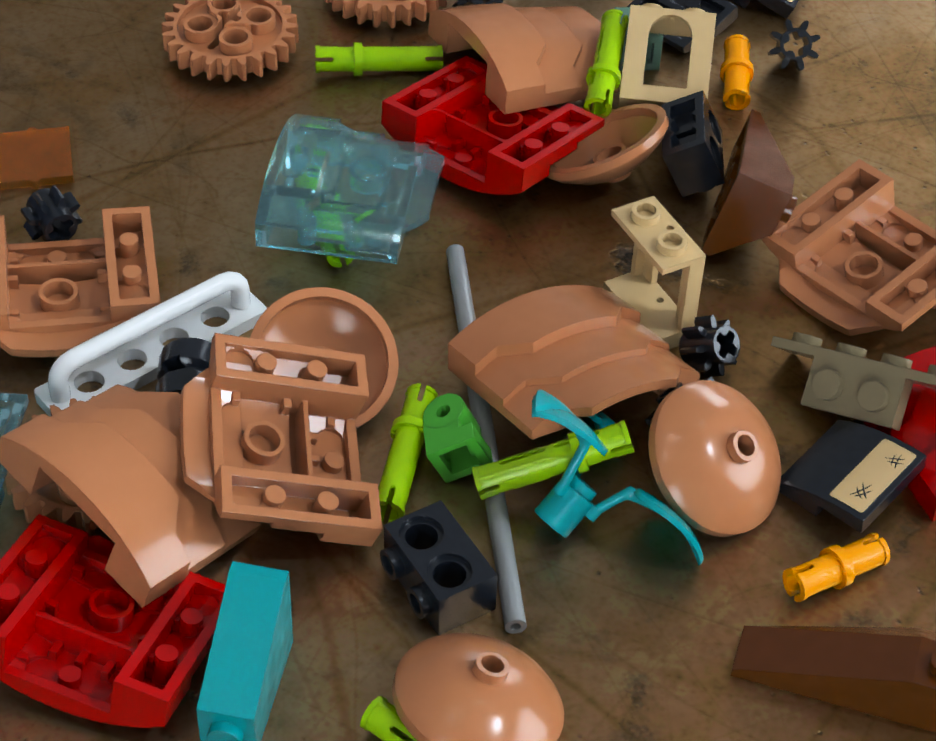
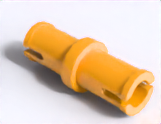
M734 34L727 37L724 41V62L720 67V78L724 83L723 102H725V106L731 110H742L750 104V82L754 76V67L750 61L751 43L749 39L744 35Z
M876 532L869 533L864 538L842 547L838 545L828 546L820 551L819 557L784 570L782 575L784 588L790 597L794 596V601L796 602L805 601L808 597L831 587L835 589L845 588L854 582L856 576L887 565L890 561L889 546L883 537L878 539L879 534Z

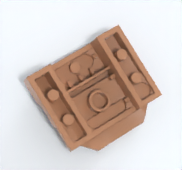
M503 3L471 4L431 11L428 35L438 45H442L446 53L474 49L487 62L486 96L504 114H510L586 99L588 92L586 76L588 68L592 67L594 63L601 22L577 6L512 7Z
M858 159L795 207L787 223L779 220L771 236L762 238L765 245L779 259L780 290L809 314L845 335L854 336L881 329L903 331L929 309H936V230L896 207L894 203V179L861 159Z
M150 206L102 209L104 238L8 244L4 215L0 216V347L11 356L59 357L69 349L160 304Z
M588 285L547 287L515 297L474 320L448 343V369L532 440L566 428L548 419L532 417V399L540 389L559 399L577 417L593 416L603 409L635 395L649 391L660 395L668 388L677 387L679 382L684 385L700 380V373L669 351L670 344L640 324L641 313L614 293Z
M214 333L211 342L209 367L184 385L181 391L180 445L183 481L213 501L220 518L269 523L271 528L316 533L319 540L324 542L372 547L383 530L379 489L376 483L361 482L355 421L369 397L365 355Z
M117 384L86 402L80 400L53 416L41 414L1 436L0 463L30 494L54 481L115 543L105 570L143 608L181 583L190 571L196 573L256 533L261 524L255 521L220 518L214 502L183 481L180 445L181 394L178 392H138Z

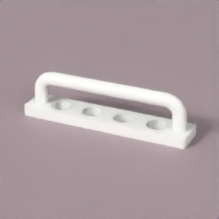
M227 271L218 274L60 355L49 371L48 382L34 389L36 403L48 416H51L50 405L54 404L61 410L69 407L70 399L75 398L77 401L86 402L92 396H97L117 384L137 390L157 379L159 356L163 347H165L162 345L165 341L172 338H199L212 342L214 333L240 336L254 328L267 307L250 292L247 279L240 273ZM213 317H221L227 320L224 325L218 327L204 324L207 319ZM137 359L145 362L144 366L136 370H126L120 367L129 360ZM95 381L103 384L100 389L94 392L78 390V387L86 382Z

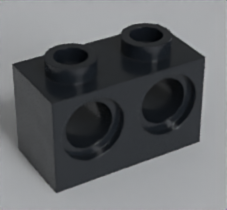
M702 90L662 104V108H664L669 119V126L662 140V157L681 196L685 197L697 192H707L715 186L724 184L722 130L704 91Z
M441 500L384 525V549L380 551L382 566L391 580L398 579L403 585L415 615L419 619L426 618L438 635L496 609L498 574Z

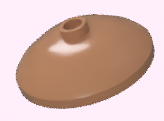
M645 103L611 110L609 116L604 118V127L578 142L576 150L550 165V172L547 177L560 183L595 185L605 182L616 183L624 180L631 174V171L646 161L663 140L669 126V119L664 108L656 104Z
M311 287L291 292L279 298L264 311L250 335V338L365 355L369 397L355 420L356 429L367 424L382 410L396 385L399 368L398 351L389 326L370 304L349 292L329 287Z
M699 380L684 384L671 391L660 402L653 415L649 430V458L656 483L671 508L692 527L714 536L730 537L740 535L759 526L773 510L781 484V462L774 434L761 412L747 397L736 389L711 380Z
M451 633L425 639L405 653L398 664L393 678L392 697L396 712L406 729L417 741H558L563 728V703L550 677L526 653L511 644L490 636L475 633Z

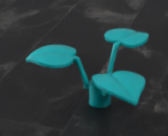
M542 389L538 390L532 399V417L548 419L565 426L575 433L579 446L562 478L534 509L535 513L556 532L567 538L585 516L594 523L604 511L622 501L630 500L660 514L678 528L688 541L699 566L703 562L704 556L690 526L670 506L645 490L628 486L596 505L591 502L597 495V492L580 478L582 473H579L578 468L591 445L603 456L607 454L608 449L594 431L584 421L574 415L565 404ZM601 411L593 416H587L594 421L595 430L615 424L611 418Z

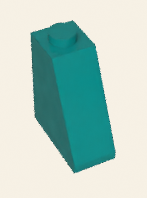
M232 561L196 708L200 741H262L293 644L289 571Z

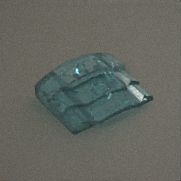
M293 114L287 120L278 137L264 179L255 220L256 246L397 264L405 233L429 221L435 192L445 163V156L430 149L429 144L391 140L385 138V133L351 129L341 124V119Z

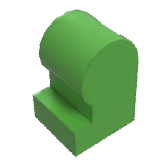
M451 393L444 394L435 398L427 405L423 413L426 456L446 483L472 474V467L493 462L491 449L481 436L480 424L460 396Z

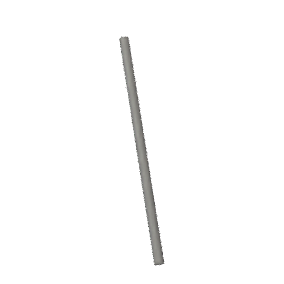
M453 244L446 249V257L459 333L476 320L465 251L463 246ZM467 385L470 410L480 424L481 436L491 449L493 462L499 461L490 404ZM505 492L485 499L495 570L498 574L497 582L504 627L508 633L516 634L523 632L527 628L506 497Z

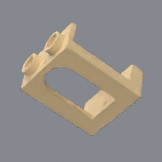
M646 3L641 6L631 5L618 108L645 103L656 104L662 107V104L702 90L708 99L717 13H708L699 8L669 9L654 3ZM649 33L692 37L686 89L643 84Z
M651 196L611 210V216L633 240L634 247L631 272L604 281L603 289L614 293L641 313L640 324L670 344V349L679 346L680 338L683 335L682 328L695 326L694 320L697 317L706 254L656 197ZM682 269L677 305L657 283L658 271L661 275H665Z

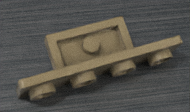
M799 332L793 333L792 340L773 336L771 346L791 354L813 359L801 405L900 431L913 384L936 389V365L929 364L926 373L911 369L913 361L900 356L883 353L880 362L865 358L866 349L841 342L837 343L836 350L822 348V339Z

